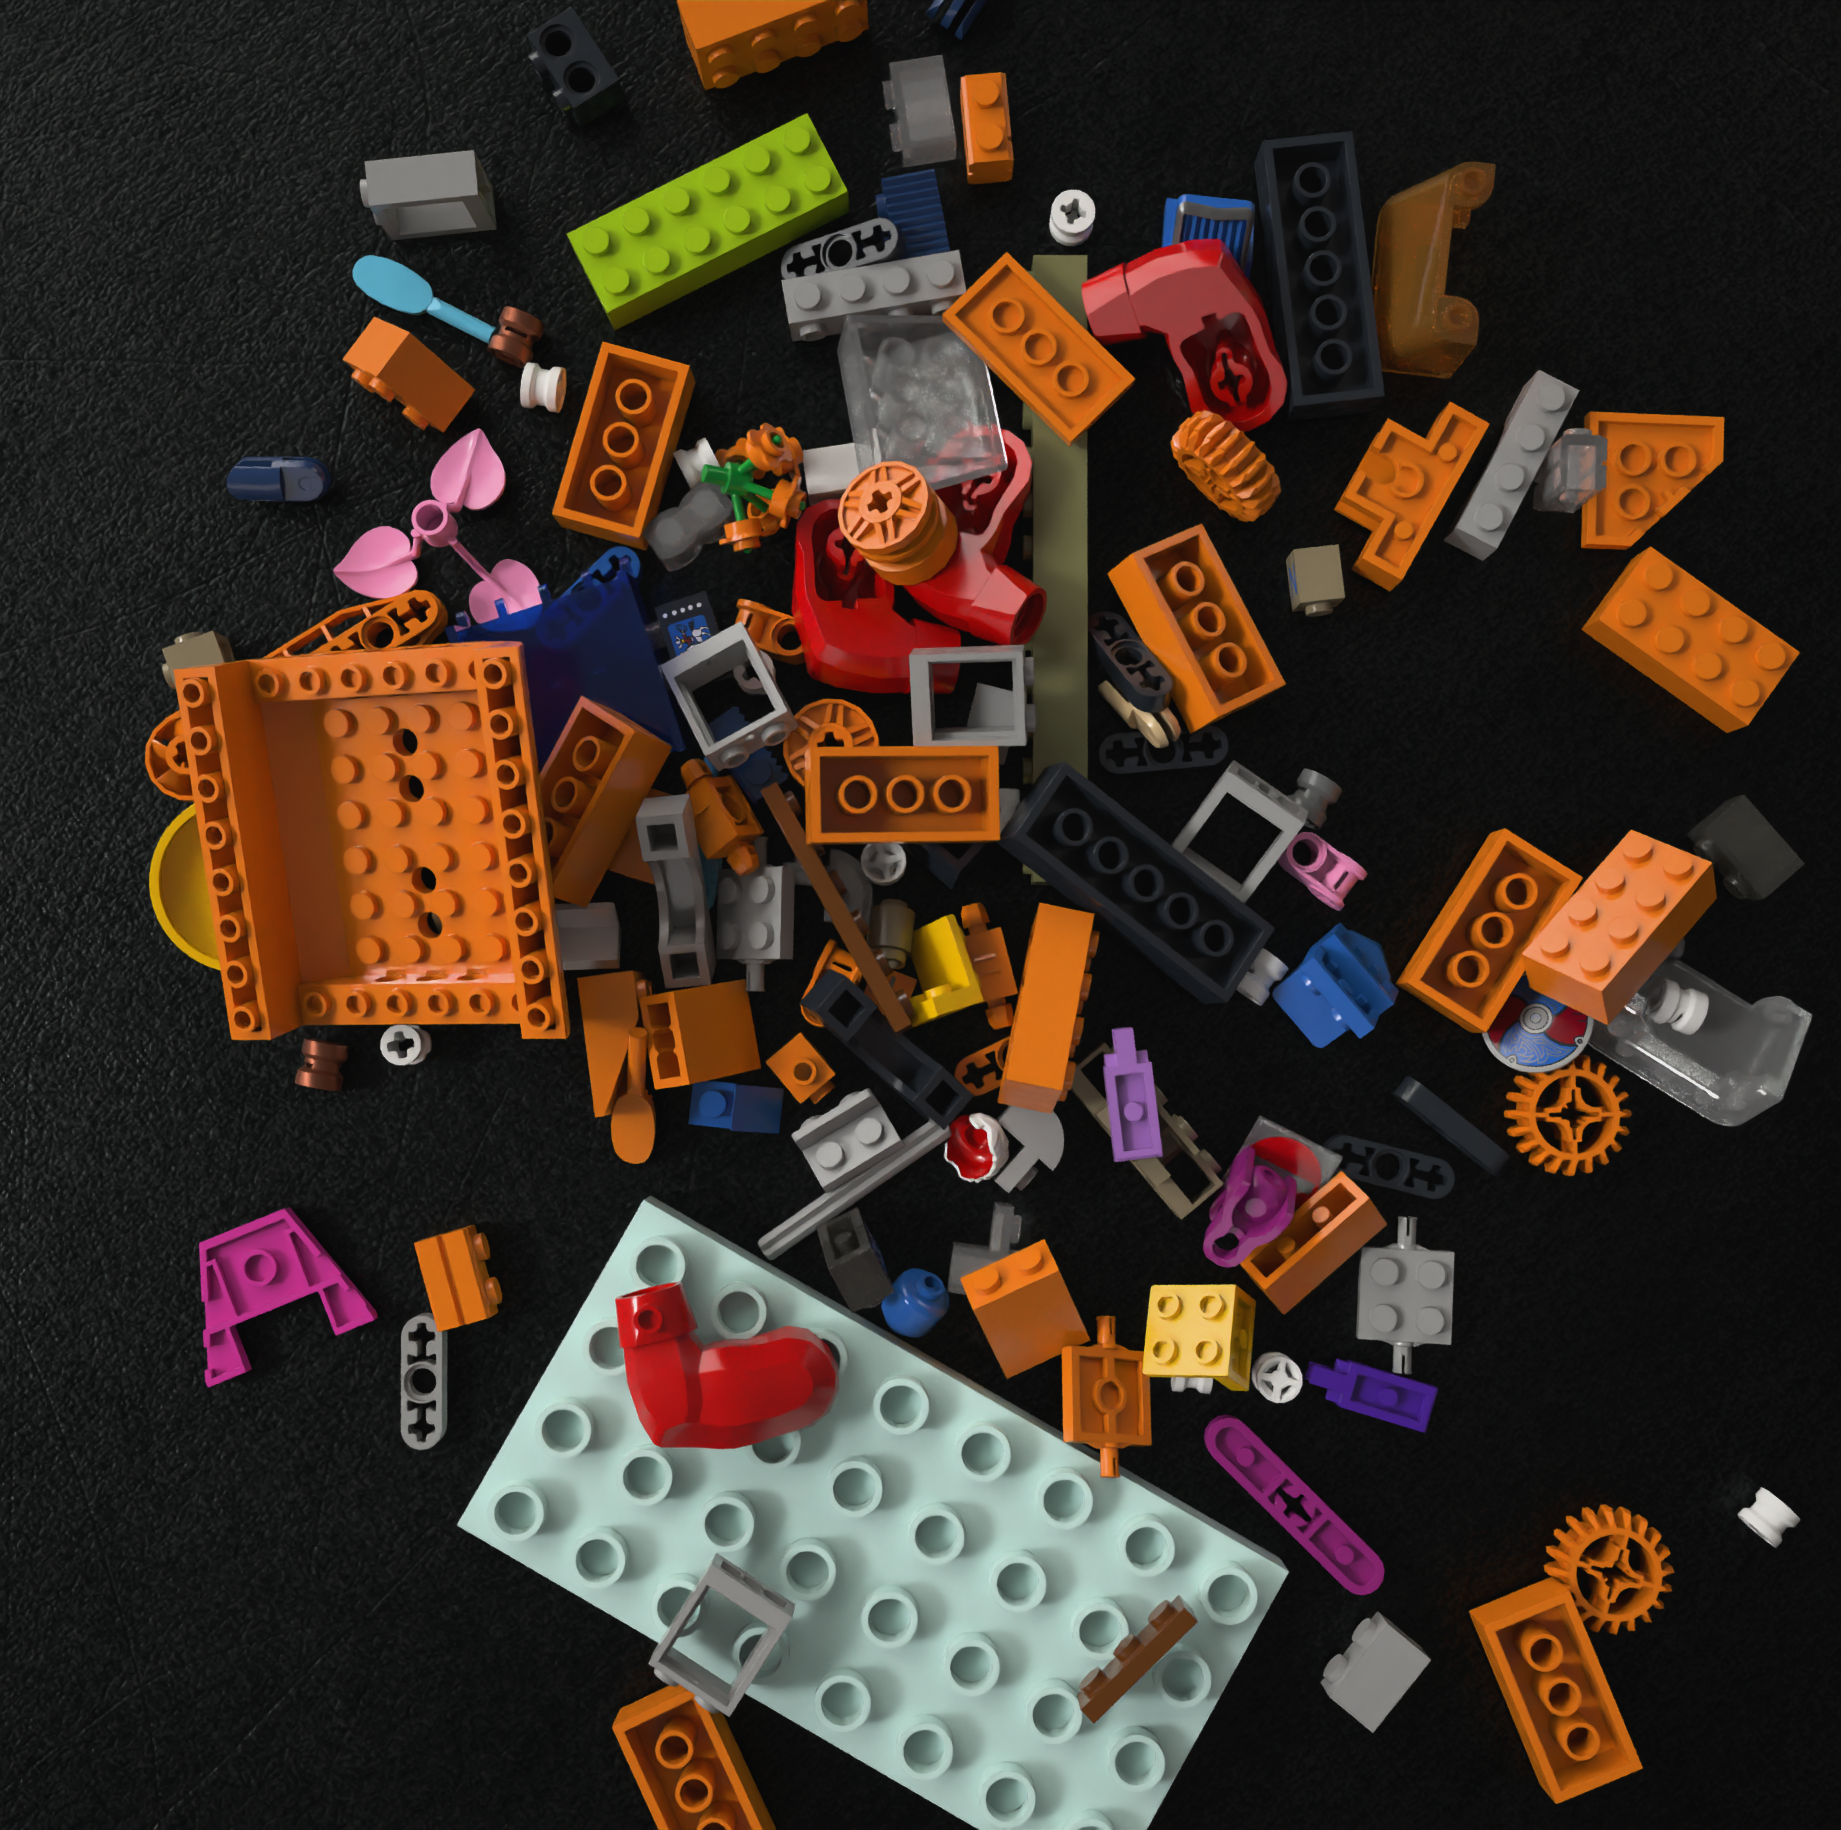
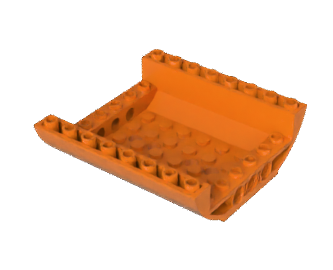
M475 641L329 651L173 669L232 1040H272L302 1025L520 1024L522 1039L568 1038L571 1028L523 643L514 641ZM406 729L411 730L417 738L418 746L415 753L409 752L403 744L402 737ZM412 775L418 777L423 784L424 794L421 799L416 798L410 792L409 779ZM423 867L429 868L436 877V887L434 890L427 888L421 879ZM429 912L436 914L442 922V932L440 935L434 933L428 926L427 917Z

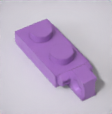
M1133 1028L1112 1029L1114 1054L1104 1055L1105 1066H1103L1114 1161L1161 1157L1163 1153L1152 1062L1148 1061L1147 1050L1136 1051Z

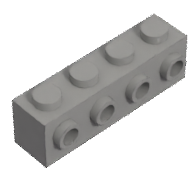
M959 250L781 280L792 342L799 340L815 341L828 335L840 333H862L870 328L887 325L903 326L916 320L928 318L942 319V314L966 292Z

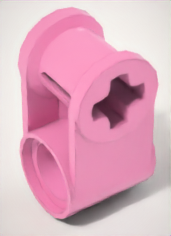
M1312 832L1297 834L1278 859L1280 866L1304 884L1318 899L1338 911H1341L1344 907L1343 899L1357 880L1363 881L1367 876V872L1357 862L1337 851ZM1298 841L1305 843L1311 851L1310 861L1305 866L1298 864L1292 855L1293 847Z

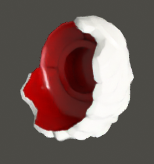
M968 1112L952 1122L950 1126L952 1135L945 1144L944 1158L956 1168L960 1178L978 1183L982 1179L989 1180L992 1176L996 1175L1009 1158V1141L998 1121L983 1113Z

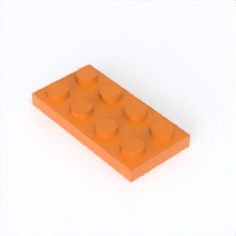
M1008 252L942 314V321L1069 447L1134 385L1135 378Z

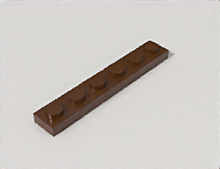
M777 782L762 789L760 792L895 1035L899 1036L912 1029L913 1026L908 1017L916 1012L903 989L894 993L886 978L893 971L881 949L871 952L864 939V936L871 932L859 910L848 911L841 898L848 893L836 869L827 873L819 859L820 856L826 854L823 846L806 845V833L797 820V817L803 815L804 812L793 792L789 790L783 794Z

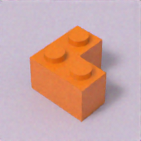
M376 317L372 319L342 359L355 370L351 377L371 393L376 392L389 402L395 397L406 406L402 414L423 430L427 425H430L444 433L475 391L470 384L410 332Z

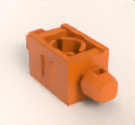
M699 758L687 761L681 766V777L688 790L685 794H690L697 840L706 859L727 857V862L739 876L753 873L760 866L759 857L754 846L749 844L763 834L764 830L733 775L713 777V773L707 764Z
M980 902L963 906L961 911L963 928H968L970 934L965 936V947L972 968L980 979V991L984 1000L980 1003H988L989 1008L985 1009L989 1024L994 1030L1011 1026L1014 1018L1011 1003L1006 1004L1005 997L1018 994L1001 927L987 930L986 923L990 921L985 907Z

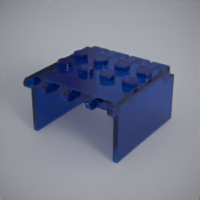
M628 557L619 559L621 570L616 572L618 579L595 586L590 570L580 572L585 586L584 590L553 600L547 584L537 586L542 604L510 614L505 599L500 598L494 600L499 618L471 626L469 616L464 610L456 613L459 626L452 625L445 628L450 643L475 641H514L523 643L539 775L581 695L620 712L671 745L670 753L679 752L691 747L677 698L661 668L664 660Z

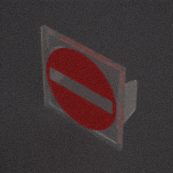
M1259 1116L1237 1153L1238 1155L1249 1145L1256 1151L1254 1165L1269 1167L1283 1180L1287 1176L1297 1180L1294 1212L1328 1183L1342 1160V1156L1262 1116ZM1231 1165L1221 1180L1222 1183L1228 1179Z

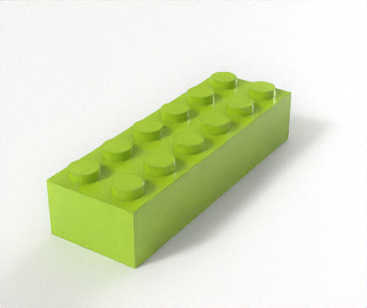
M806 113L573 230L567 236L613 328L617 330L849 213L848 190Z

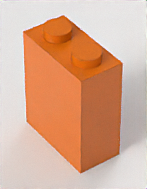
M746 979L639 997L643 1025L648 1032L647 1048L655 1090L690 1085L761 1069L748 991H745Z
M1045 1239L960 1278L971 1307L1007 1379L1062 1354L1063 1347L1079 1346L1090 1341Z

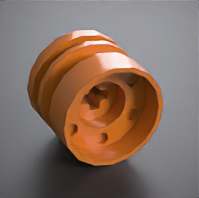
M901 461L876 464L865 469L853 479L841 497L838 510L841 532L880 577L895 585H915L928 580L946 566L955 551L958 538L955 517L914 466Z
M822 699L804 706L794 715L799 728L791 731L784 740L783 755L794 781L805 792V751L809 747H826V740L830 738H835L837 745H844V747H874L880 745L872 720L860 707L842 699Z

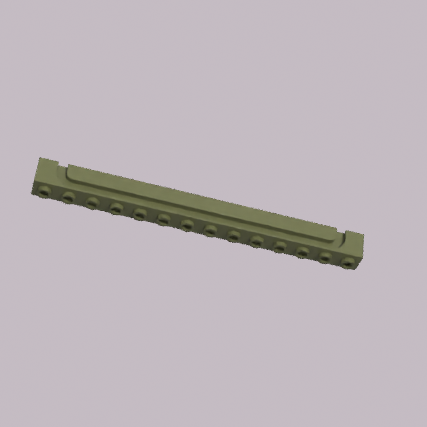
M1033 255L1031 271L1027 272L1087 330V315L1081 287L1082 283L1087 281V255ZM1023 403V430H1031V447H1026L1032 460L1031 491L1023 506V518H1031V535H1023V562H1031V579L1029 580L1042 587L1047 595L1046 611L1041 624L1032 639L1025 645V651H1031V657H1034L1035 685L1026 686V694L1031 695V704L1036 705V732H1028L1027 740H1031V757H1023L1022 782L1023 784H1031L1032 787L1044 768L1064 761L1088 779L1087 431L1069 447L1029 406ZM1022 863L1023 874H1031V885H1050Z

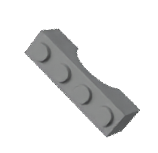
M1538 370L1524 385L1504 423V431L1492 457L1477 483L1464 500L1443 541L1482 561L1498 548L1579 390L1541 370Z
M690 794L644 798L635 819L643 862H647L651 868L657 891L660 924L658 949L665 988L711 985L718 961L716 959V949Z

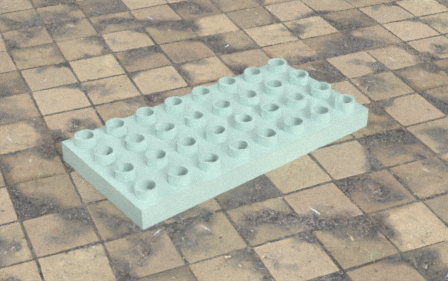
M652 1196L644 1199L457 1524V1526L658 1643L712 1558L718 1553L796 1604L793 1618L745 1694L979 1830H1147L1289 1573L1278 1556L1120 1465L1119 1478H1100L1099 1453L1081 1443L1063 1442V1433ZM682 1282L698 1325L694 1332L704 1344L728 1339H749L784 1326L809 1329L829 1346L838 1364L839 1390L830 1412L812 1427L736 1449L661 1448L654 1445L639 1420L627 1384L624 1348H620L615 1298L648 1287ZM710 1587L672 1647L731 1685L768 1625ZM1180 1595L1192 1608L1198 1622L1093 1724L1080 1710L1077 1694L1081 1691L1079 1685L1082 1680L1097 1667L1103 1670L1115 1658L1113 1652L1118 1644L1130 1634L1137 1636L1149 1624V1615L1161 1602L1168 1600L1171 1603Z

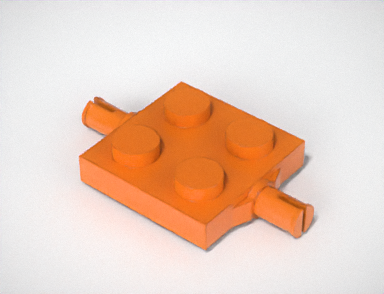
M1098 1316L1096 1317L1097 1344L1089 1347L1071 1345L1062 1348L1063 1442L1083 1443L1100 1449V1478H1119L1118 1449L1127 1446L1145 1447L1152 1445L1150 1377L1142 1372L1143 1351H1131L1116 1344V1317Z

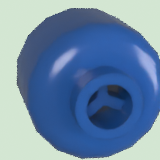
M912 1268L904 1271L892 1284L893 1289L891 1286L882 1298L881 1306L886 1323L894 1332L902 1336L919 1338L928 1334L944 1317L949 1308V1296L938 1276L923 1269Z

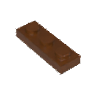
M1180 1595L1171 1603L1168 1600L1161 1602L1149 1615V1624L1137 1636L1130 1634L1118 1644L1113 1652L1115 1658L1103 1670L1097 1667L1082 1680L1079 1685L1081 1691L1077 1694L1080 1710L1093 1724L1198 1622L1192 1608Z

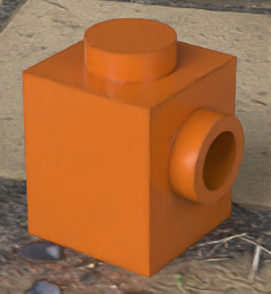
M803 1032L796 1035L766 1061V1064L800 1104L808 1098L816 1104L835 1088L830 1079L837 1072Z

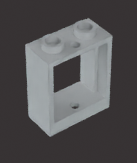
M474 150L365 161L366 179L360 180L362 201L365 208L372 210L376 224L383 226L391 240L497 229L493 187Z
M741 621L661 665L704 755L718 771L743 764L753 752L764 746H774L783 742L791 731L799 728L757 644ZM750 660L775 711L717 742L692 691Z
M1025 645L913 648L909 655L913 746H1026L1028 732H1036V705L1027 704L1026 686L1035 685L1034 657H1025ZM1012 661L1014 726L936 728L933 664Z
M1233 760L1171 846L1245 904L1303 827L1309 811ZM1227 792L1282 830L1242 884L1187 847Z
M716 1553L656 1646L648 1664L655 1668L654 1673L666 1684L673 1687H678L680 1684L695 1694L694 1699L707 1711L715 1714L721 1711L730 1717L793 1618L796 1604ZM710 1587L768 1625L731 1685L672 1647Z

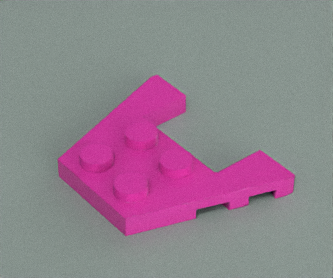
M290 1207L199 1243L202 1302H205L206 1316L203 1342L204 1347H207L208 1369L205 1370L207 1387L252 1369L236 1329V1324L314 1292H319L335 1335L379 1318L372 1305Z

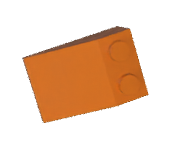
M632 970L577 978L595 1117L611 1115L617 1099L627 1089L629 1030L634 1027L644 1028L639 997L656 994L653 980L647 981L646 975L643 972Z

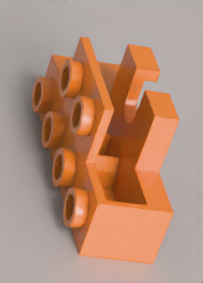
M1449 402L1438 415L1426 438L1417 435L1389 418L1387 419L1380 432L1373 439L1334 508L1336 512L1372 531L1353 565L1352 571L1388 591H1391L1402 581L1490 423L1452 402Z

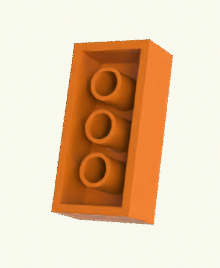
M677 0L686 41L705 90L714 87L720 89L727 88L735 84L740 77L756 71L758 73L769 72L775 69L782 61L796 56H811L817 53L822 46L838 40L841 42L851 41L857 38L864 30L869 29L867 0Z
M602 342L552 515L561 527L647 551L674 458L673 453L677 448L695 386V379L690 365Z
M1202 523L1132 553L1107 573L1143 643L1171 676L1173 681L1171 697L1190 733L1196 732L1261 700L1286 684Z
M1651 546L1632 558L1581 629L1726 733L1749 725L1800 653Z
M582 695L539 777L554 897L587 908L637 815L644 798H646L668 757L672 746L620 712Z
M998 746L809 747L805 751L806 845L990 843L999 841Z
M1505 828L1490 833L1397 980L1396 985L1471 1033H1486L1525 971L1522 953L1569 901L1583 877Z
M1630 830L1522 953L1529 987L1609 1026L1717 899L1712 862Z
M1039 903L1030 931L997 1103L1052 1114L1057 1101L1065 1102L1067 1091L1071 1090L1076 1067V1062L1068 1061V1057L1073 1058L1075 1047L1080 1042L1084 1018L1077 1017L1076 1014L1080 1015L1082 1012L1083 1003L1088 998L1092 974L1084 972L1089 971L1091 959L1095 957L1100 931L1092 930L1093 913Z
M1552 1576L1469 1610L1539 1784L1556 1804L1643 1769L1572 1595L1564 1585Z
M680 1684L678 1687L669 1685L619 1710L612 1729L658 1830H776L726 1718L721 1711L717 1714L707 1711L694 1699L695 1694Z

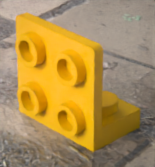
M953 914L944 916L913 932L911 959L923 994L909 998L916 1012L908 1017L913 1027L940 1019L984 1001L980 991L981 983L979 976L972 968L965 947V935L958 926Z
M1153 1285L1150 1290L1142 1366L1143 1374L1148 1377L1214 1378L1231 1391H1249L1256 1301L1237 1285Z

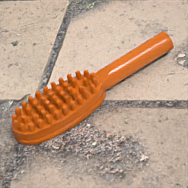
M634 1027L629 1030L627 1090L617 1099L611 1120V1135L615 1152L621 1159L632 1164L643 1163L649 1158L656 1134L654 1102L652 1095H648V1090L645 1089L648 1032L642 1027Z

